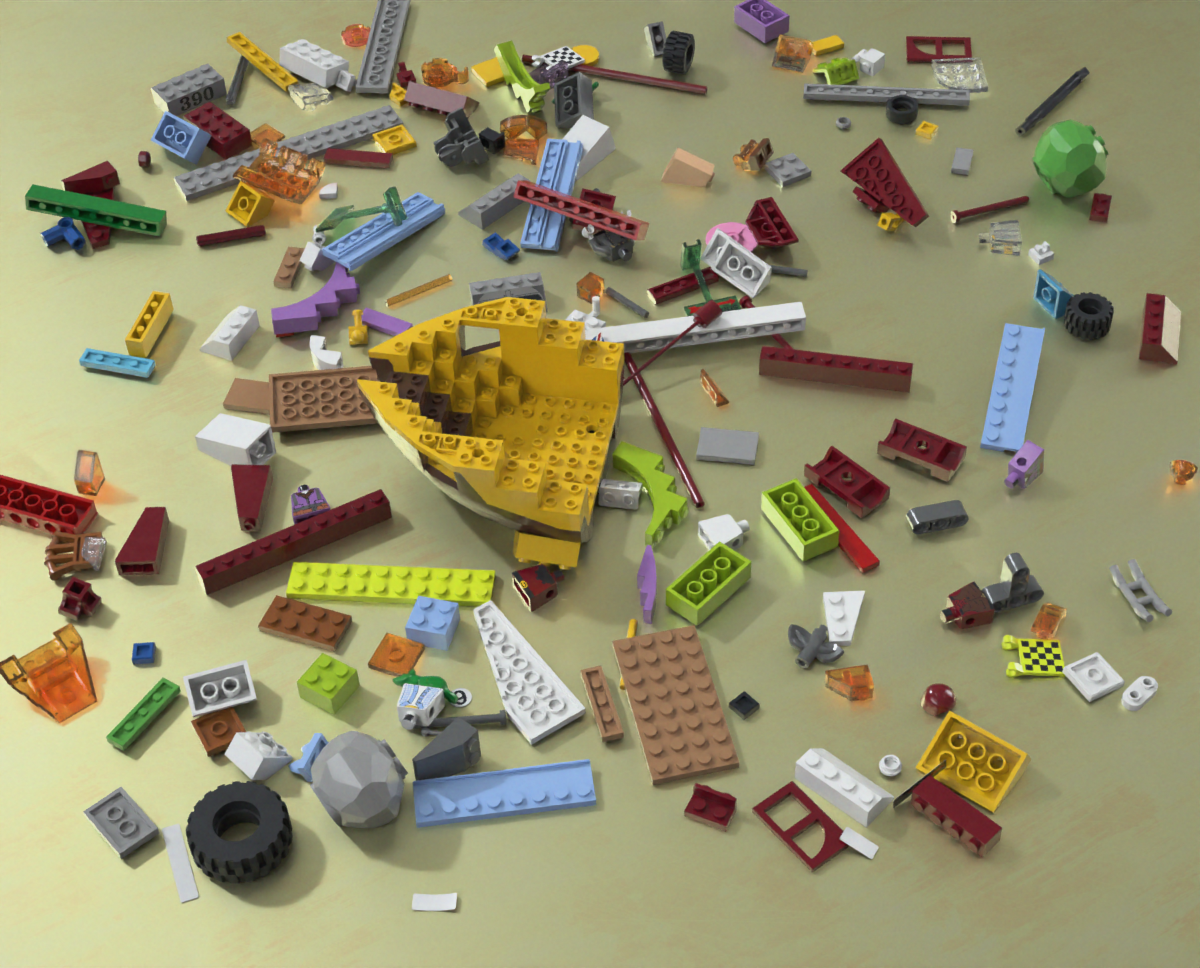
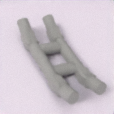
M1136 559L1128 561L1132 576L1135 579L1134 582L1126 584L1117 565L1109 567L1116 586L1122 591L1134 608V612L1141 619L1147 622L1153 620V615L1144 608V605L1153 603L1154 608L1165 616L1172 614V610L1157 596L1145 579ZM1142 588L1147 596L1137 599L1132 591Z

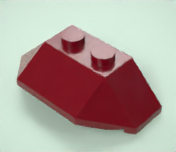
M772 197L755 201L745 224L758 245L777 249L799 242V239Z

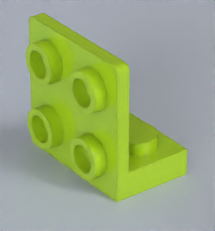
M848 57L842 59L835 58L831 60V63H820L817 65V68L812 69L813 73H825L827 84L843 85L859 79L855 60H848Z

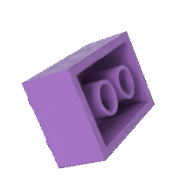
M746 0L734 6V23L763 43H767L789 32L790 15L767 0Z

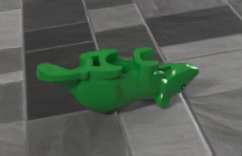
M412 669L409 673L402 674L393 679L394 684L402 688L405 683L443 689L444 698L450 703L456 704L458 701L457 695L448 689L446 681L439 676H418L416 671Z

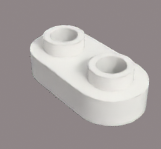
M1150 676L1139 677L1123 692L1122 705L1130 711L1140 710L1156 695L1158 689L1157 681Z

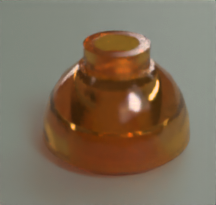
M1174 460L1170 462L1169 466L1171 475L1175 478L1174 482L1180 485H1186L1187 481L1191 480L1198 471V467L1194 463L1185 460Z

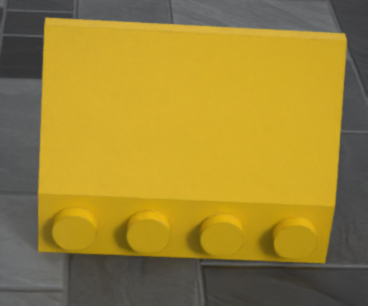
M949 710L917 764L916 769L928 774L946 760V768L933 778L995 813L1020 780L1031 758L1022 750Z

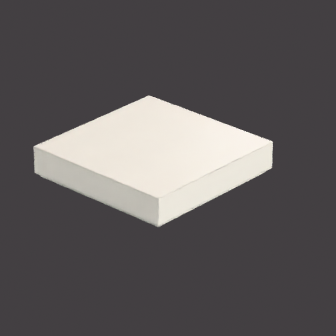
M1098 652L1065 666L1062 671L1089 702L1123 687L1125 683Z

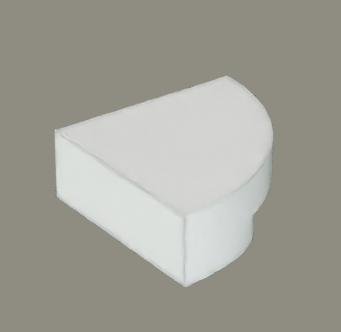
M337 183L324 186L319 192L320 199L337 198Z

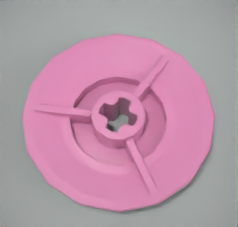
M735 222L722 223L711 228L705 240L708 245L716 229L719 228L750 252L757 247V242L747 225Z

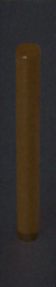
M445 275L386 299L385 303L387 306H391L452 281L451 275Z

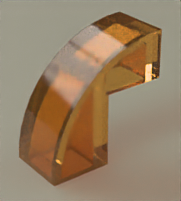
M514 115L500 122V132H504L505 137L511 142L525 131L537 141L547 134V123L535 116Z

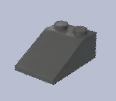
M457 717L412 759L416 781L453 776L475 765L481 757L478 730L460 717Z

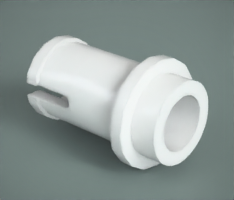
M319 224V229H317V225L313 227L314 234L312 240L315 244L322 245L326 241L324 226Z

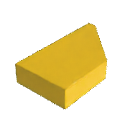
M393 82L390 100L401 107L408 103L404 100L406 90Z

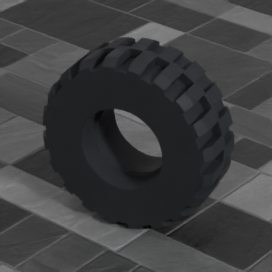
M235 781L232 784L220 785L216 790L206 793L204 798L199 800L193 807L194 812L189 814L186 836L194 862L198 868L202 869L205 875L211 878L214 876L215 880L225 883V881H229L231 884H240V882L246 881L248 883L255 881L254 879L260 876L268 875L270 870L280 865L281 859L286 857L289 852V846L292 843V825L285 802L281 800V796L277 792L271 791L269 787L263 784L257 785L256 782L247 781V783H241L240 781ZM253 823L259 826L250 837L244 840L226 841L221 839L222 834L235 824Z

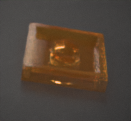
M386 633L368 662V668L395 677L407 674L414 669L425 650V645Z

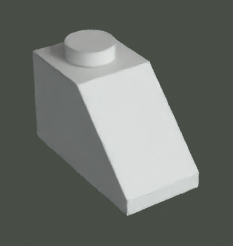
M312 242L307 243L299 260L305 264V268L311 271L315 269L323 271L335 263L334 260L323 255L322 249L325 246Z

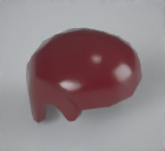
M941 683L928 686L921 697V706L925 712L935 717L940 713L948 714L949 710L952 711L956 705V695L952 688Z

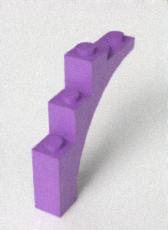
M336 262L333 275L321 290L298 303L271 309L274 334L318 330V322H321V317L338 316L337 308H341L340 304L357 302V294H360L359 283L356 284L355 278L350 277V274L346 273L348 268Z

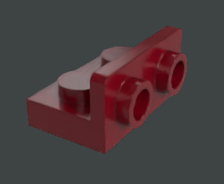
M695 783L693 795L684 811V816L726 832L737 810V798L729 793L716 791L707 785Z

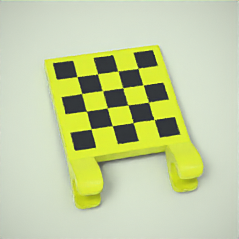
M1011 635L1004 636V642L1001 644L1002 649L1012 650L1018 648L1020 664L1015 662L1008 663V669H1006L1008 677L1013 678L1021 675L1065 677V674L1062 672L1065 666L1060 640L1018 639Z

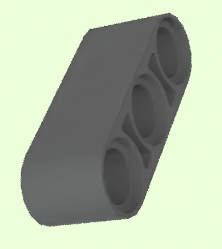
M959 500L915 507L906 514L914 534H924L960 527L969 520L964 506Z

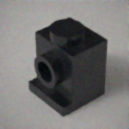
M487 127L479 133V139L484 149L495 155L506 147L504 132L498 133Z

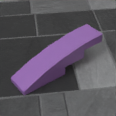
M651 545L646 547L637 574V588L641 589L640 605L644 606L643 622L652 624L657 595L656 565Z

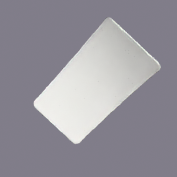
M414 893L412 909L421 911L455 909L457 893L437 895Z

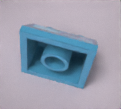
M1041 269L1038 270L1033 298L1054 319L1064 316L1067 302L1074 295L1064 288L1053 276Z

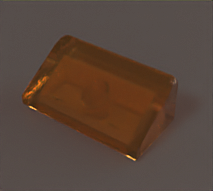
M702 369L700 371V384L717 407L728 404L729 400L717 383Z

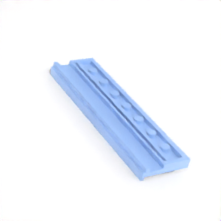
M547 139L536 184L572 196L583 152V143L578 140L577 143L562 139ZM530 203L520 242L521 248L555 250L558 252L566 216Z
M417 192L323 248V255L349 268V271H353L445 214L444 204L438 205L434 203L432 198Z
M1005 323L980 448L1001 452L1009 450L1017 453L1023 446L1045 328L1039 329Z
M590 759L413 781L417 828L596 805Z

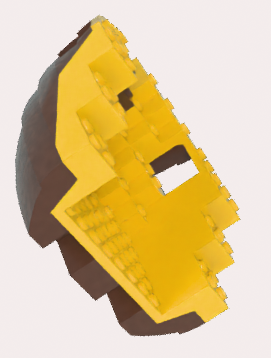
M505 297L464 307L422 322L368 350L372 369H376L380 382L357 379L361 398L367 404L371 414L380 424L381 428L405 458L451 499L481 517L508 528L575 543H583L590 540L594 526L593 507L596 495H599V487L603 479H606L608 471L610 440L616 439L619 427L624 383L623 343L586 340L585 322L546 318L545 301ZM465 326L499 329L500 341L465 350Z

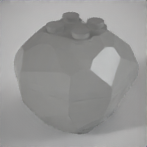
M349 731L332 739L317 756L311 767L313 783L310 786L330 817L339 827L376 828L389 823L397 817L405 784L403 779L406 778L405 775L408 772L385 739L380 741L361 732Z

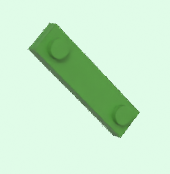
M162 678L106 736L107 742L125 751L181 692L180 686Z

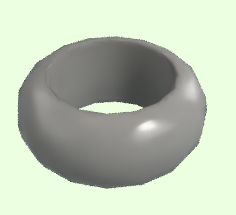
M840 117L836 120V126L840 129H847L851 126V120L847 117Z

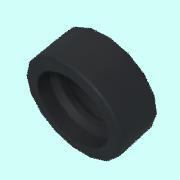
M897 95L887 101L886 117L891 122L908 124L917 118L918 103L914 98L906 95ZM905 108L908 109V111H898L895 109Z

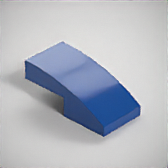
M496 232L482 242V245L487 250L505 260L520 252V249L509 239H502Z

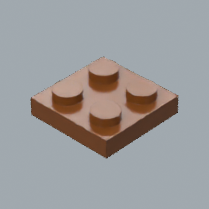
M233 707L211 712L191 721L192 727L208 757L228 749L236 732H246Z

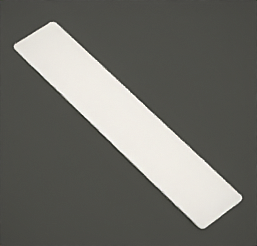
M175 824L162 828L180 902L198 898L199 895L180 825Z

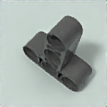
M1017 552L1009 554L1004 559L1000 583L989 585L981 590L995 609L994 613L1037 602L1044 595V591L1033 575H1030V569L1022 556Z

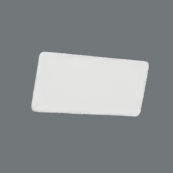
M849 827L845 828L840 837L841 841L870 859H873L879 848L876 844Z

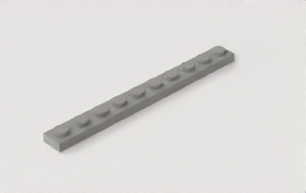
M804 84L803 99L870 101L878 103L887 102L891 97L897 95H906L914 98L918 104L969 106L970 90Z

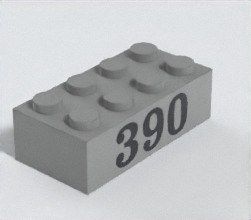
M209 64L201 65L194 70L187 71L180 76L173 77L151 88L154 103L163 112L166 110L175 116L227 94L224 78Z

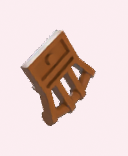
M58 531L54 532L51 543L45 548L47 556L44 558V565L49 570L48 575L50 579L58 580L63 574L73 570L82 572V569L101 567L102 533L74 535ZM73 552V553H70V554H60V555H57L58 553Z

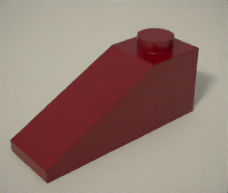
M109 161L61 180L64 191L79 194L105 191L120 184L117 170Z

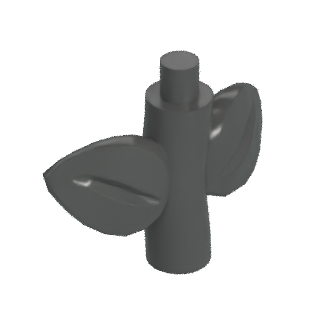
M791 624L789 626V643L800 652L795 659L799 667L808 668L815 658L823 663H831L844 654V650L838 645L825 642L828 630L825 625L815 628L812 634L798 625Z

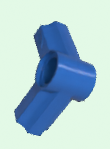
M70 217L61 218L57 226L40 233L47 247L62 239L66 240L72 249L77 250L83 248L86 243L85 238Z

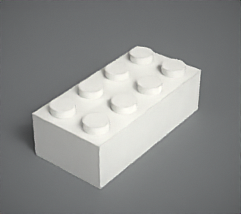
M300 39L297 42L289 43L280 48L279 65L325 88L337 83L340 70L349 71V61L320 48L318 45H313L305 39Z

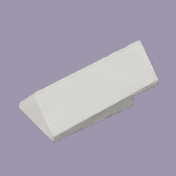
M719 228L716 229L700 259L711 266L714 272L750 297L755 298L770 283L772 267Z

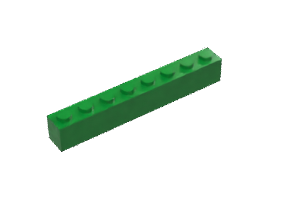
M32 184L25 195L26 210L59 217H70L74 220L159 237L167 225L165 210Z

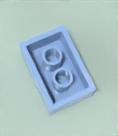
M165 110L151 141L197 165L211 134Z

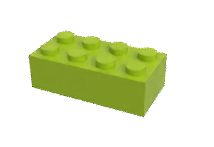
M797 478L762 492L761 509L803 562L838 547L839 530Z
M719 541L666 588V606L696 626L700 625L751 578V561Z

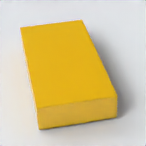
M837 35L810 42L808 43V48L815 56L844 48V42Z

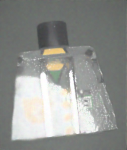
M1018 220L991 223L989 233H979V243H989L990 252L1020 256L1022 239Z

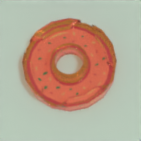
M362 24L350 25L345 28V31L341 32L342 41L344 44L352 47L364 46L367 44L371 28L368 26L364 27Z

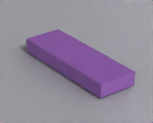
M365 308L363 311L362 325H367L369 328L392 336H396L413 327L412 323L369 308Z

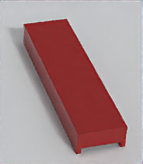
M0 475V520L52 535L56 531L77 535L84 534L98 515L94 500Z

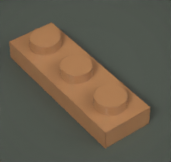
M288 247L274 278V287L292 288L302 265V262L299 260L305 248Z

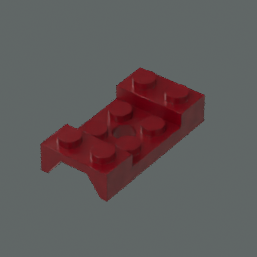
M895 418L889 435L884 441L880 440L878 442L877 454L894 461L899 456L931 469L930 475L949 482L965 459L967 446Z
M834 446L829 447L824 459L813 467L808 463L804 466V476L817 486L823 484L845 500L847 508L861 519L889 499L890 487ZM842 478H851V480L846 481Z

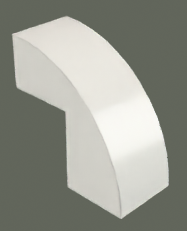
M311 335L310 349L316 368L318 370L343 368L342 352L329 351L327 349L326 337Z

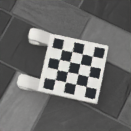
M567 46L541 56H532V59L535 61L532 63L534 67H539L543 62L550 65L547 67V71L550 72L547 74L549 78H554L559 72L585 62L584 58Z

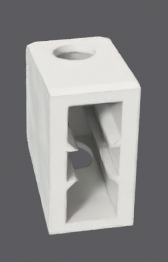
M729 514L698 522V536L709 550L720 541L735 551L743 545V533L750 530L749 524L745 519L736 523Z

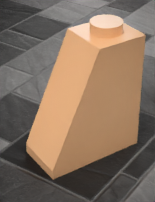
M677 148L664 170L661 181L664 183L705 187L707 182H711L715 175L713 172L715 165Z

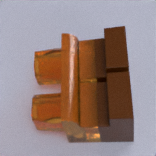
M763 138L760 143L751 139L748 144L741 146V153L735 154L733 161L735 166H742L743 171H760L774 153L769 138Z

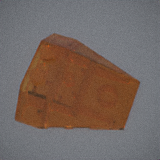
M72 623L53 632V640L17 659L15 655H12L0 662V675L6 684L58 723L65 721L97 702L83 640Z

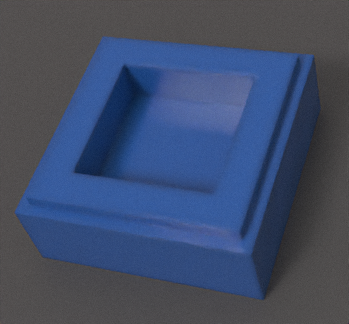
M155 642L134 643L132 663H154Z

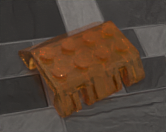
M264 138L259 144L260 155L249 167L241 165L233 174V178L290 202L302 204L319 184L326 163L312 158L307 169H305L308 155H302L301 152L287 148L284 145L281 146L278 156L275 157L278 143Z

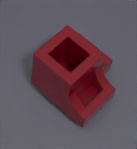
M72 577L62 591L63 598L58 608V614L75 621L79 619L81 614L92 617L101 604V597L93 592L90 583Z

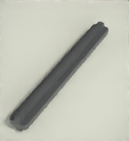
M243 55L240 56L226 97L227 105L235 104L249 63Z

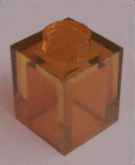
M589 272L576 283L577 297L592 304L594 296L600 297L605 293L604 279L592 272Z

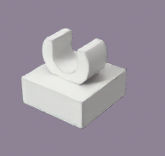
M340 70L336 86L351 92L352 87L356 86L357 83L356 76L345 70Z
M1046 241L1042 245L1036 244L1034 248L1029 249L1028 255L1038 265L1054 259V253L1050 250V245Z

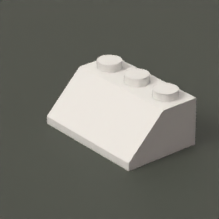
M240 305L227 314L201 346L200 351L232 361L260 326L257 310Z
M247 660L183 677L193 717L257 700Z

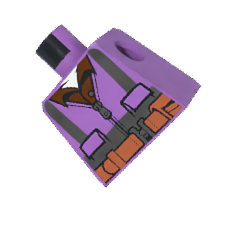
M1027 440L1008 464V477L1004 480L1005 485L1011 489L1016 485L1026 488L1040 476L1044 468V449Z
M301 485L298 487V492L291 495L294 525L330 510L329 504L317 487L309 489L308 485Z

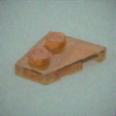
M506 139L504 155L515 157L521 161L527 159L531 161L532 165H537L539 140Z

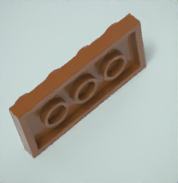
M276 595L259 623L258 628L261 632L335 652L352 622V616Z

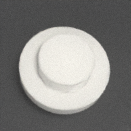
M886 755L881 759L879 769L886 776H896L901 772L902 763L897 756Z

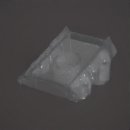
M316 83L289 85L288 87L293 102L302 110L313 111L317 108V105H326L334 100L327 89Z

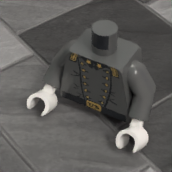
M627 210V215L631 217V211ZM591 224L587 227L588 231L585 227L583 228L582 235L589 238L588 242L596 255L605 257L612 262L621 258L624 261H629L632 258L635 240L608 230L593 234L594 227Z

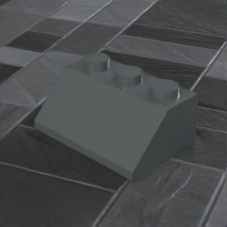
M578 72L554 84L555 124L557 128H572L582 115L594 120L591 79Z

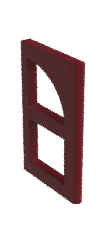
M906 36V61L972 63L971 37ZM914 43L935 44V55L919 50ZM942 44H964L965 55H943Z
M793 781L752 808V813L812 873L849 847L848 844L840 840L844 831ZM791 796L809 815L786 831H783L766 812ZM818 822L823 829L825 841L819 853L811 859L793 839Z

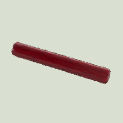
M264 225L199 235L196 237L198 246L262 236L266 234Z

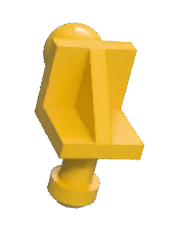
M362 310L352 311L355 326H348L349 345L368 344L367 330H369V326H362Z

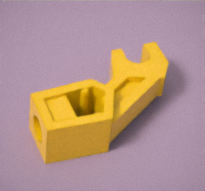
M882 213L877 225L886 231H895L905 220L897 213Z

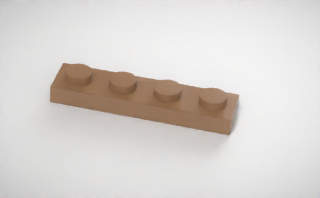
M601 665L580 670L602 743L624 738V732Z

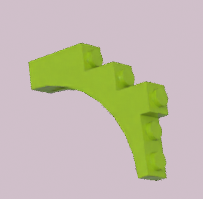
M512 40L497 44L494 51L507 86L512 84L516 98H522L527 113L532 112L535 114L542 111L545 105L543 98L550 90L549 83L540 85L531 78L522 64Z
M621 441L612 453L613 467L626 473L638 483H643L642 488L649 496L654 510L651 523L645 532V546L651 545L653 549L656 543L662 540L663 533L671 527L672 523L679 525L681 520L687 517L689 512L687 498L675 494L677 491L675 477L664 473L663 456Z

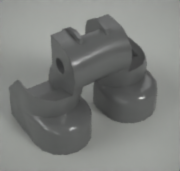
M461 107L449 113L444 122L449 132L446 136L433 142L439 160L447 166H456L463 160L466 164L475 161L477 165L489 161V157L474 129H472L463 108Z

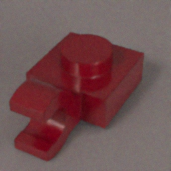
M399 62V73H396L400 86L402 88L408 87L409 81L417 83L413 71H407L405 62Z

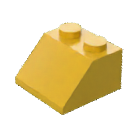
M240 181L225 211L249 227L268 216L275 200L256 186Z

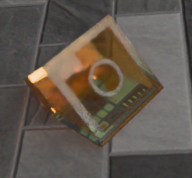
M779 34L772 67L803 73L810 61L814 44L810 40Z

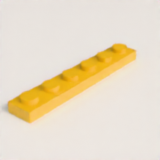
M241 32L227 37L229 45L285 92L298 86V80Z

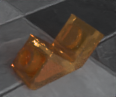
M1049 602L1043 604L1032 625L1031 632L1036 633L1038 638L1045 640L1056 636L1060 620L1066 617L1068 609Z

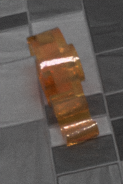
M433 58L432 62L427 64L424 62L421 66L422 81L430 87H444L452 82L466 84L469 81L468 67H465L464 71L459 72L456 66L448 63L447 59Z

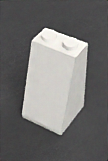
M584 115L581 116L562 139L577 143L578 140L583 143V152L576 181L616 149L610 128Z
M222 413L211 420L195 436L199 451L230 466L232 464L264 465L276 453L271 425Z

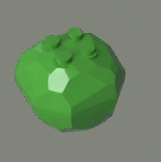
M1070 119L1054 123L1042 134L1035 149L1032 162L1038 176L1052 194L1057 193L1064 197H1075L1095 189L1106 178V156L1109 154L1104 147V140L1101 136H1095L1096 132L1091 125L1084 126L1082 123Z

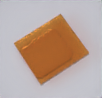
M266 123L250 132L252 142L259 147H266L285 138L284 134Z

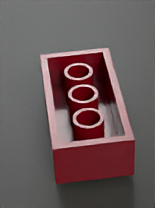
M211 102L205 103L183 116L184 120L211 134L206 146L225 160L253 146L250 129Z

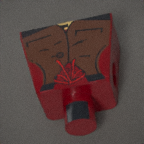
M974 581L947 597L946 609L940 611V617L944 623L954 620L960 629H967L993 623L995 609Z

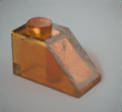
M78 450L74 475L77 491L79 494L97 496L105 481L97 452Z
M868 665L825 671L824 685L827 689L850 701H864L873 698L874 683Z

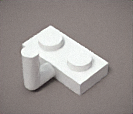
M598 296L592 298L593 311L589 315L575 309L565 319L567 321L585 322V330L606 327V322L596 318L600 314V299Z

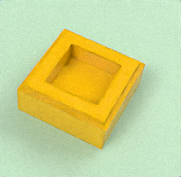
M923 121L916 129L915 135L931 140L937 133L938 126Z

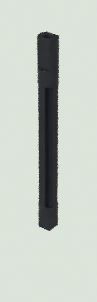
M1083 67L1076 71L1015 129L1016 134L1022 136L1042 120L1090 73L1087 68Z

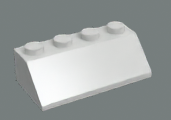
M823 748L809 749L796 762L795 779L866 828L894 800L893 795Z

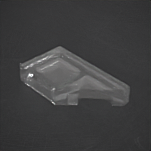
M86 537L81 550L82 557L93 566L95 571L99 570L107 544L104 537Z

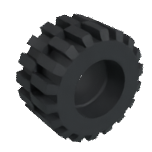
M679 31L670 32L663 49L662 62L665 71L684 75L688 72L695 51L693 34Z
M1092 292L1076 294L1067 302L1064 327L1075 337H1080L1084 340L1100 339L1101 336H1106V333L1110 331L1114 307L1106 297H1102L1100 294H1093Z

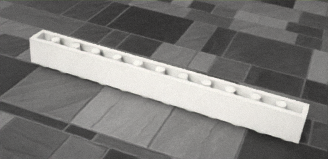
M802 302L722 312V315L706 328L694 327L670 348L803 331L806 326V315ZM687 316L585 330L586 340H592L599 333H602L604 342L623 343L624 353L663 349L694 323V317Z

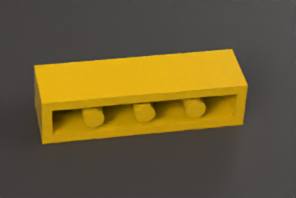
M156 291L151 293L125 338L129 356L147 358L174 310L170 293Z

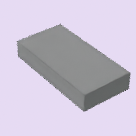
M956 148L951 173L969 174L973 156L972 149Z

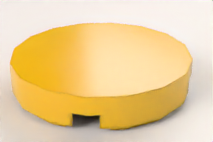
M579 45L571 49L585 59V62L581 65L594 66L598 63L599 52L596 48L588 45Z

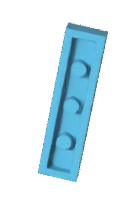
M86 348L79 359L80 366L149 378L156 366L155 360Z

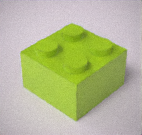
M322 653L297 681L300 698L335 715L357 690L360 683L356 669Z

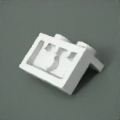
M603 479L599 487V505L637 510L643 483Z

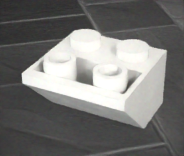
M251 731L236 732L225 753L251 780H267L293 759L286 752L287 749L274 741L273 736L265 731L261 733Z

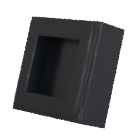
M745 691L729 702V708L743 720L760 707V704Z

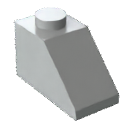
M663 21L647 24L644 27V32L653 56L663 55L667 39Z

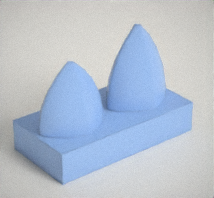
M314 733L311 741L301 748L302 758L288 765L292 772L301 774L307 782H313L311 767L322 749L329 743L322 733Z

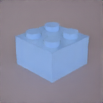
M418 596L405 626L407 643L448 651L460 621L458 603Z

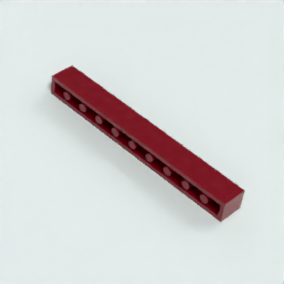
M379 489L195 566L199 582L206 595H209L392 518L390 501L382 489Z

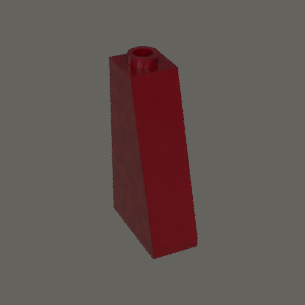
M232 464L231 472L241 531H261L273 481L271 466Z
M145 507L115 559L119 575H153L160 573L169 524L166 507Z

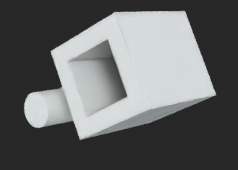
M873 48L868 52L863 49L851 60H855L856 63L860 62V71L874 76L884 68L885 54Z

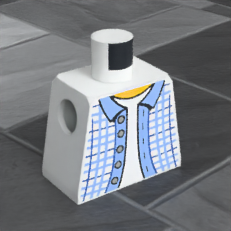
M406 683L403 685L397 703L399 721L402 727L407 730H412L415 725L429 726L445 707L443 689Z

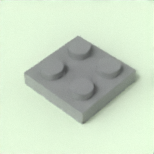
M794 153L777 158L764 165V169L781 187L811 176V170Z

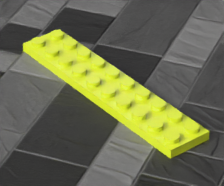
M293 562L286 596L290 599L415 604L418 596L455 602L458 603V606L479 607L490 600L492 601L496 574L495 570Z

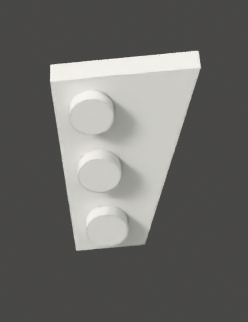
M865 591L823 592L828 641L838 646L851 645Z

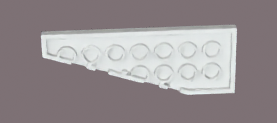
M491 600L473 609L506 714L531 745L586 714L585 707Z

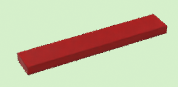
M813 484L805 486L804 488L839 530L838 546L863 574L878 567L880 560Z

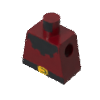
M543 564L512 572L513 587L531 612L557 597V583L565 580L560 569L550 573Z

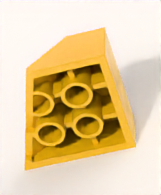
M515 530L513 555L519 558V562L530 563L531 560L539 561L538 565L543 564L547 567H550L551 563L558 564L560 569L571 570V567L577 566L580 543L542 537L530 533L524 534L522 531Z

